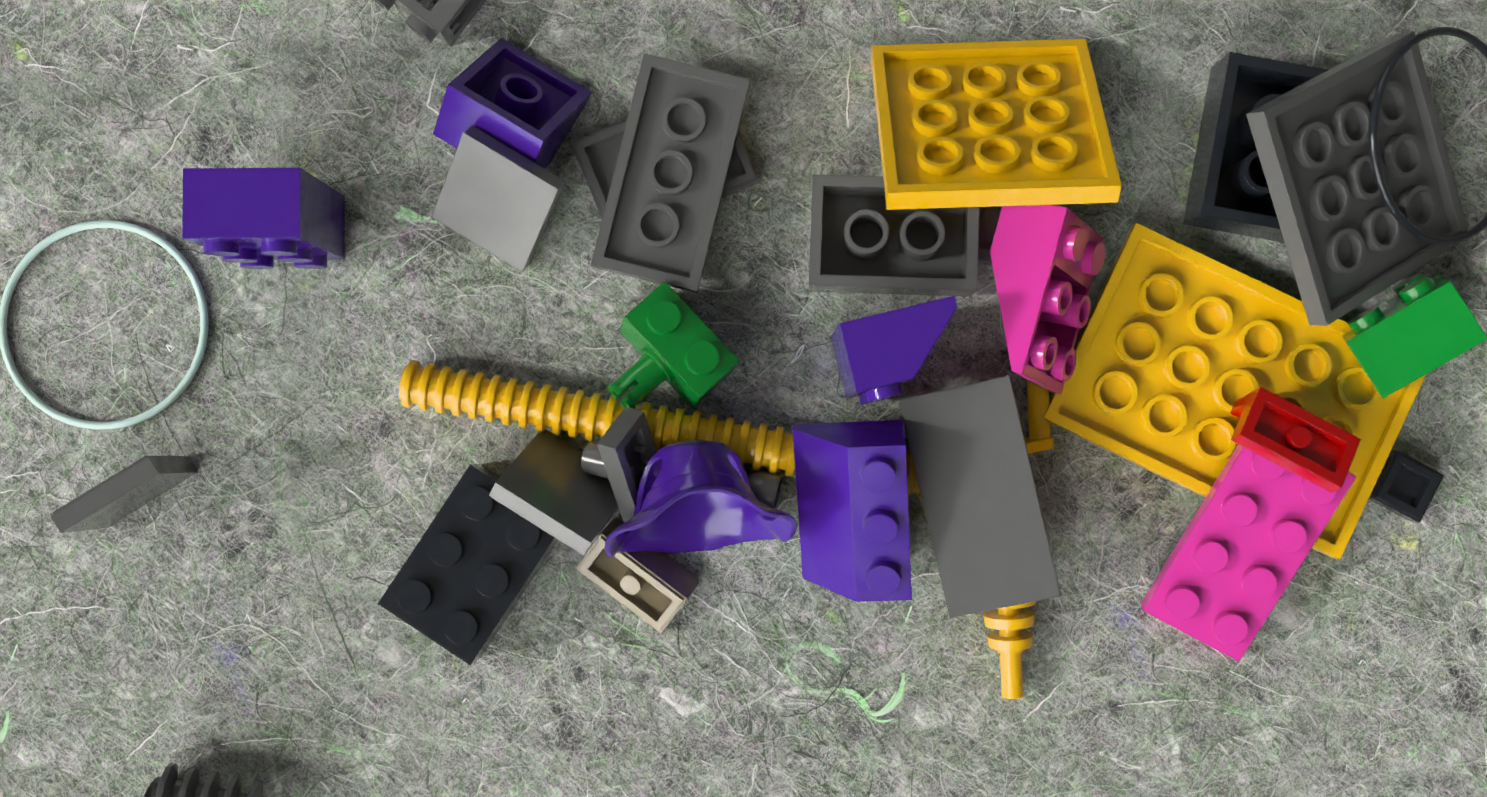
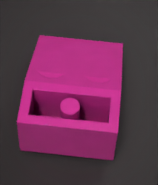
M1055 205L1002 206L990 255L1011 370L1052 393L1062 394L1065 381L1070 380L1075 370L1076 351L1074 346L1079 328H1083L1089 318L1091 301L1088 294L1094 275L1100 272L1104 263L1105 247L1102 243L1104 238L1067 207Z

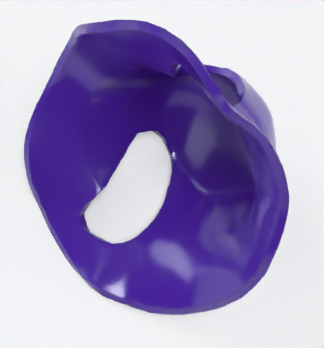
M688 440L665 446L649 458L639 484L637 505L634 508L633 518L608 535L605 541V551L608 557H615L616 553L637 551L677 554L681 552L716 550L724 546L757 540L778 539L782 542H787L795 534L797 524L791 515L772 508L756 499L741 461L733 449L722 442Z

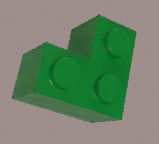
M1422 271L1402 281L1393 288L1397 296L1387 301L1390 308L1382 312L1379 306H1375L1364 311L1348 322L1351 331L1342 335L1382 398L1387 397L1487 340L1486 334L1452 282L1437 273L1426 276Z

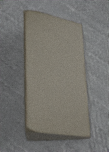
M615 517L601 532L576 569L659 633H662L699 584V579L665 552L616 553L615 557H608L605 551L606 538L613 530L624 524L623 520Z

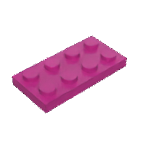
M1238 444L1140 603L1143 611L1239 662L1355 481L1356 476L1348 471L1342 488L1331 493Z

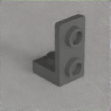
M374 0L388 11L395 4L409 15L405 23L418 35L430 43L437 36L450 47L486 2V0H433L434 7L429 11L416 0Z

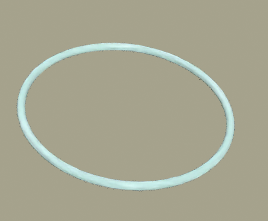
M95 220L82 222L56 231L43 239L24 256L15 268L6 285L0 304V348L6 367L15 384L43 412L64 423L81 428L96 430L123 428L138 424L162 412L191 383L199 369L207 345L209 331L207 302L199 278L190 263L174 245L162 236L139 225L123 221ZM87 229H123L135 232L158 243L183 267L193 285L199 304V342L196 354L185 377L176 389L159 404L146 412L123 420L101 422L82 420L50 407L24 382L15 366L8 344L7 317L9 304L16 284L24 270L40 252L52 243L65 236Z

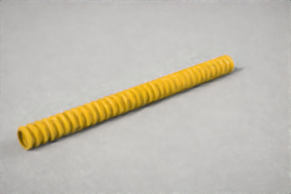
M411 360L405 366L399 389V398L403 407L411 408L416 403L420 410L428 411L432 406L435 407L436 413L444 414L449 409L453 416L461 417L463 412H466L469 419L477 420L482 415L485 416L486 422L494 423L496 418L502 420L503 425L510 426L515 421L518 422L519 428L527 429L529 424L535 425L536 431L541 432L546 427L552 428L553 434L560 435L562 430L568 431L569 437L577 438L578 434L582 433L585 434L586 440L591 441L594 440L595 436L602 437L624 409L620 405L619 399L616 400L613 396H610L608 401L603 400L600 393H594L592 397H586L583 390H577L575 394H570L569 388L560 387L559 391H553L550 384H544L542 388H536L535 382L527 381L525 385H520L517 378H510L509 382H503L502 376L494 375L492 379H487L486 373L477 372L475 376H470V371L467 369H460L458 373H454L453 367L444 366L442 370H438L437 365L434 363H427L425 367H421L420 361ZM644 402L642 406H636V410H641L645 413L656 451L665 446L688 440L717 441L733 449L738 455L742 466L744 463L753 464L752 470L759 471L760 467L764 466L769 467V473L776 474L777 469L786 470V476L793 477L794 475L793 432L792 434L784 432V427L777 426L775 431L767 429L768 424L760 423L759 428L752 427L749 420H744L743 425L736 424L733 417H727L725 422L719 421L716 414H710L709 419L701 417V412L694 411L692 416L686 415L683 408H677L676 413L669 412L666 405H660L659 410L653 409L650 402ZM910 450L908 455L906 454L908 498L914 493L918 494L919 500H922Z

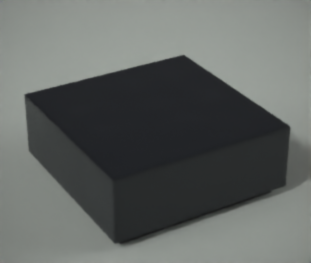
M1391 450L1369 500L1410 522L1420 523L1444 475L1397 450Z

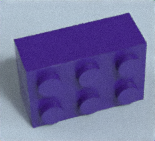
M183 168L182 239L203 246V254L222 256V261L240 263V267L246 269H273L274 260L294 262V267L328 268V260L345 259V196L302 168Z

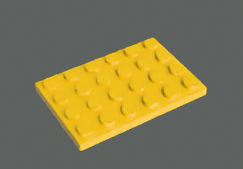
M1135 223L1130 227L1091 309L1088 321L1082 328L1075 343L1076 366L1070 380L1065 381L1062 394H1051L1049 405L1043 418L1052 425L1206 498L1238 445L1231 441L1239 418L1230 413L1234 403L1255 389L1262 387L1361 439L1349 469L1356 476V479L1312 547V549L1331 558L1341 559L1426 375L1382 398L1342 337V335L1351 331L1347 322L1337 319L1327 326L1309 325L1302 301Z

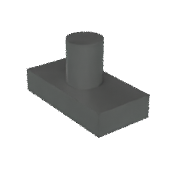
M627 407L623 409L599 442L592 441L586 445L581 457V466L585 473L609 479L624 523L633 518L641 477L649 458L656 452L644 411Z

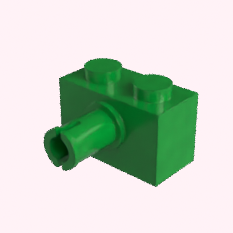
M664 281L624 316L619 332L642 357L617 380L611 382L607 388L617 400L631 386H635L622 398L623 401L620 405L623 408L636 409V406L663 381H666L693 409L732 373L740 360Z

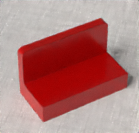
M1262 387L1255 389L1234 403L1230 413L1239 418L1231 441L1331 493L1342 488L1360 444V438Z

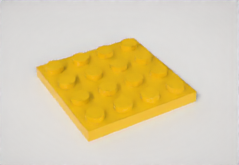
M1086 39L872 45L871 67L887 210L1118 203L1122 185Z

